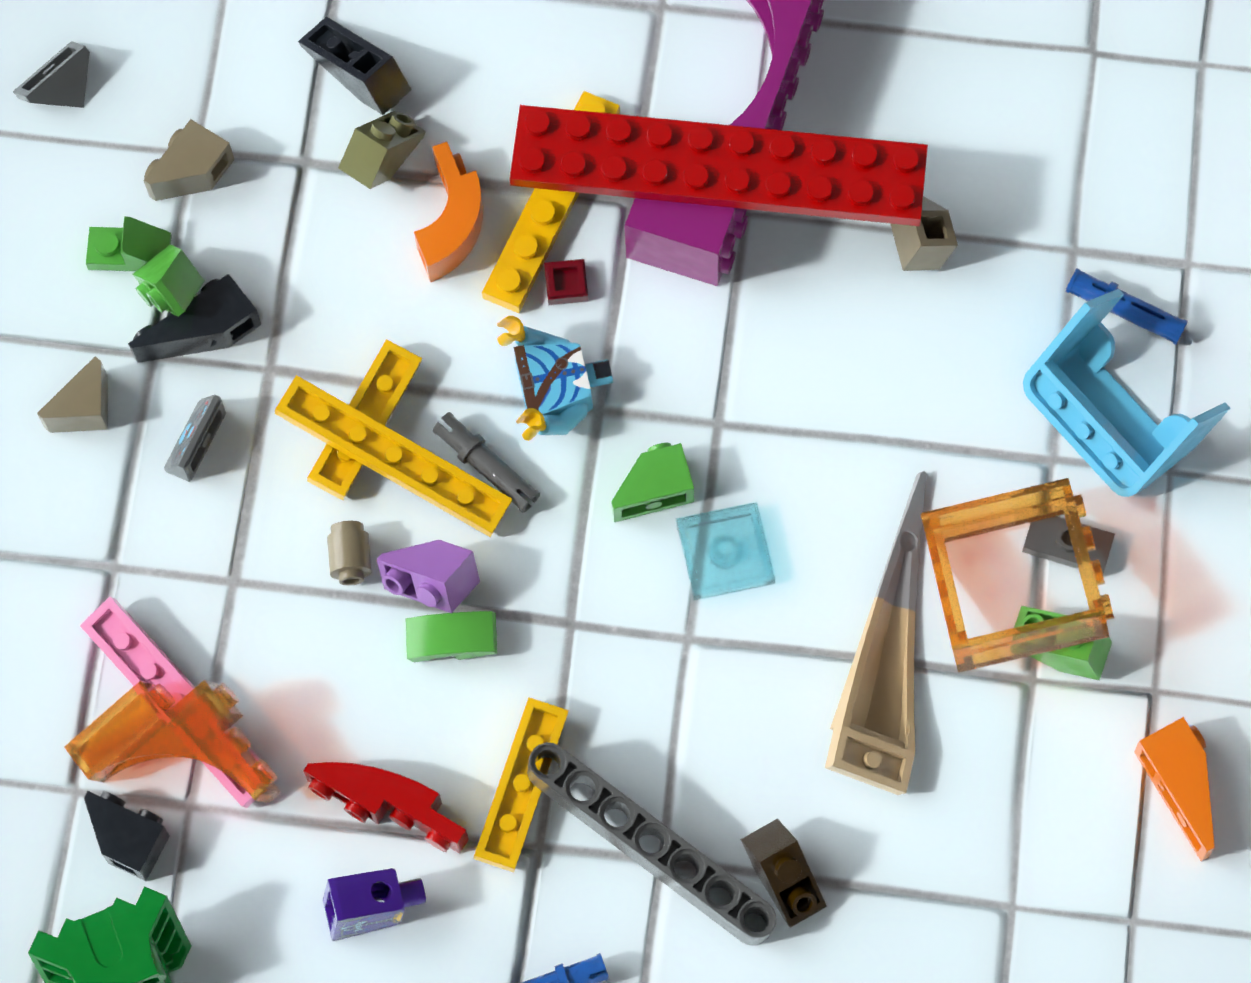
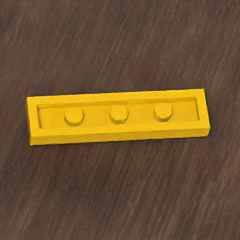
M386 339L349 405L386 426L418 370L422 358ZM326 444L309 473L307 482L344 500L363 464Z
M528 697L473 859L513 873L515 872L542 792L529 780L527 774L529 756L532 750L539 744L547 742L558 745L569 710ZM542 758L535 765L541 773L548 775L553 759Z

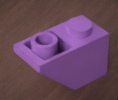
M435 540L383 553L377 558L385 590L394 595H401L421 602L428 607H435L451 614L480 582L473 551L442 540Z

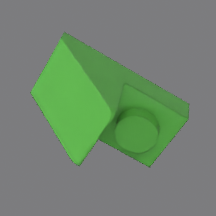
M124 216L123 228L89 227L86 266L88 270L136 272L167 246L171 245V232L129 216Z

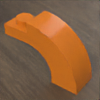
M448 142L432 146L435 165L448 195L447 204L435 222L423 229L414 231L417 250L430 283L449 274L466 259L477 242L483 222V201L477 171L467 173L460 153L452 155Z

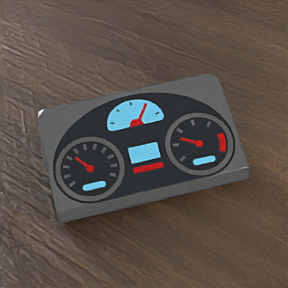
M212 395L199 400L164 466V470L167 473L188 482L193 479L226 415L221 397Z

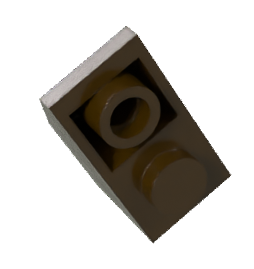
M778 818L740 839L756 874L790 928L827 907L798 841Z

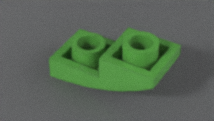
M493 611L453 612L452 614L442 613L405 618L407 659L414 663L451 656L458 660L498 654L496 613Z

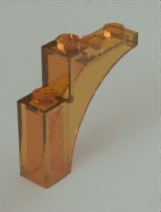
M140 680L64 746L88 780L104 783L110 777L126 768L154 759L170 757L191 758L205 762L233 778L255 801L270 803L281 793L274 784L277 776L271 767L262 759L257 761L248 750L251 742L238 727L234 726L231 728L243 715L235 706L239 702L237 696L224 683L219 685L218 683L203 680L172 707L175 699L163 685L159 683L155 685Z

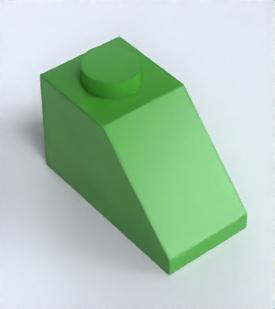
M668 442L655 444L648 448L647 452L640 454L611 501L614 523L694 502V486L681 443L671 445Z

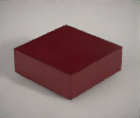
M584 259L544 263L548 305L589 301Z

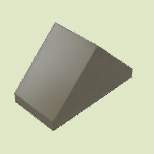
M96 356L37 412L41 423L48 432L108 430V375L101 360Z

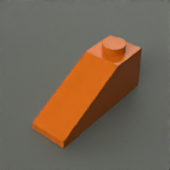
M1184 717L1141 739L1134 753L1200 861L1209 858L1215 848L1207 758L1204 751L1206 743L1197 727L1194 725L1189 727Z

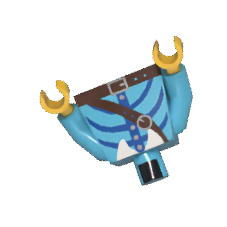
M513 315L505 317L497 323V326L505 328L509 333H503L497 340L501 346H508L514 341L518 345L513 347L526 410L516 420V423H525L529 426L522 433L523 439L530 441L537 433L539 435H567L587 416V412L593 409L590 388L613 383L609 360L585 364L580 344L571 343L568 339L523 326L521 320Z

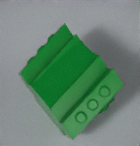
M144 886L136 905L116 897L113 905L104 910L75 921L66 918L58 937L38 930L28 954L44 983H172L169 973L182 968L192 945L168 897Z

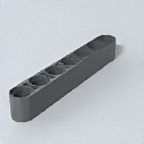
M546 742L539 744L532 750L529 756L527 774L534 786L741 942L747 945H758L769 938L776 925V913L767 901L559 745ZM551 758L557 762L559 770L554 774L545 775L537 769L535 764L539 759ZM584 783L592 789L593 796L589 800L579 801L571 795L570 788L575 784ZM619 809L624 812L628 822L624 826L614 827L606 821L604 814L608 810ZM645 835H653L660 840L662 849L656 853H648L641 848L639 839ZM679 861H688L695 867L696 876L691 879H682L675 873L674 865ZM714 887L726 889L730 893L731 902L724 906L714 904L709 897V890ZM749 913L761 915L765 920L766 929L761 932L749 930L745 926L744 916Z

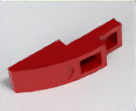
M308 763L303 770L307 781L310 782L308 788L313 793L326 801H330L333 796L346 804L344 810L360 822L365 823L369 818L379 824L387 811H390L389 818L407 830H411L415 826L427 834L425 840L443 852H447L451 848L460 854L469 840L465 828L437 812L442 805L440 794L410 778L380 768L354 763Z

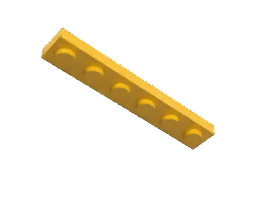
M583 91L574 110L619 114L620 105ZM534 188L482 291L483 299L520 313L579 195L578 192Z
M297 375L275 408V414L490 538L511 504L512 498Z

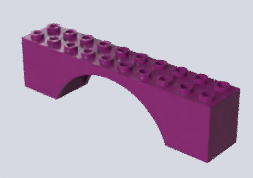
M746 0L760 19L766 32L772 60L766 78L757 95L745 111L730 125L774 130L783 129L787 112L784 111L787 99L793 100L799 84V77L796 76L799 66L805 67L812 47L809 41L812 31L817 33L824 15V10L821 9L824 0ZM635 198L624 225L626 258L718 286L722 274L729 275L736 256V252L733 251L736 238L742 240L749 220V216H746L748 209Z

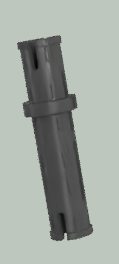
M451 412L441 417L453 431L449 432L442 424L437 422L432 430L433 433L458 452L457 458L462 463L466 464L469 462L497 489L512 498L511 502L522 513L529 510L532 506L520 496V493H524L535 503L540 497V492L535 490L485 445L486 440L480 434L473 435Z

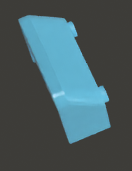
M1117 289L1083 304L1026 372L1023 379V388L1027 398L1111 490L1120 496L1129 497L1144 490L1193 451L1231 408L1225 402L1192 419L1183 414H1173L1166 417L1159 425L1152 420L1104 368L1114 356L1115 341L1110 331L1101 321L1123 297L1124 294L1120 289Z

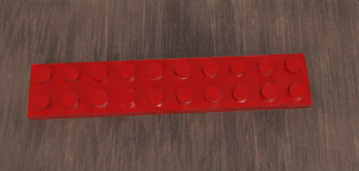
M520 105L509 180L510 186L920 226L928 145Z

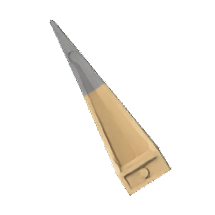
M925 471L916 475L830 727L833 730L825 764V768L896 795L907 792L915 757V616L920 538L927 476Z

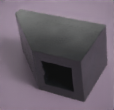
M87 791L84 801L102 856L108 864L147 881L170 837L166 828L161 825L163 819L146 809L141 808L137 814L124 808L126 802L109 792L103 791L99 796Z

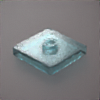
M757 502L676 518L677 531L693 601L775 584V575Z

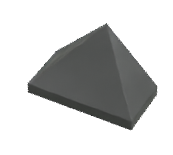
M71 41L18 86L13 93L17 98L29 103L84 108L89 50L86 46Z

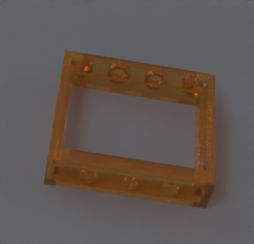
M1069 478L920 513L958 673L1110 637L1106 621L1114 619L1108 594L1100 596L1098 586L1105 584L1099 559L1093 561L1090 559L1089 551L1096 550L1090 525L1081 526L1080 518L1086 516L1085 506L1081 494L1073 496ZM1064 514L1089 610L968 639L945 543Z

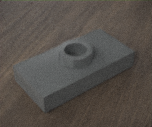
M1034 510L1022 552L1103 576L1115 533Z

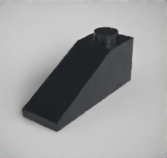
M327 16L298 41L301 48L357 99L381 115L395 107L412 90L393 56Z

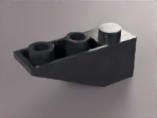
M227 274L220 280L213 279L205 284L200 290V294L193 298L185 312L180 316L168 312L167 316L154 326L148 325L140 329L128 345L137 363L229 348L262 324L255 306L232 277Z

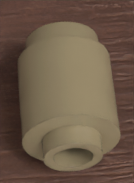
M359 521L337 522L331 525V533L327 536L330 576L333 579L339 580L341 585L361 584L364 582V578L372 573L369 534L364 531V525Z

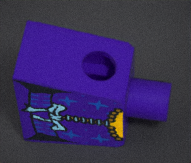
M393 868L328 879L322 901L331 940L337 941L400 924L405 908L426 903L422 879L418 878L399 882L396 870ZM374 898H380V899H382L384 902H379V901L375 900Z

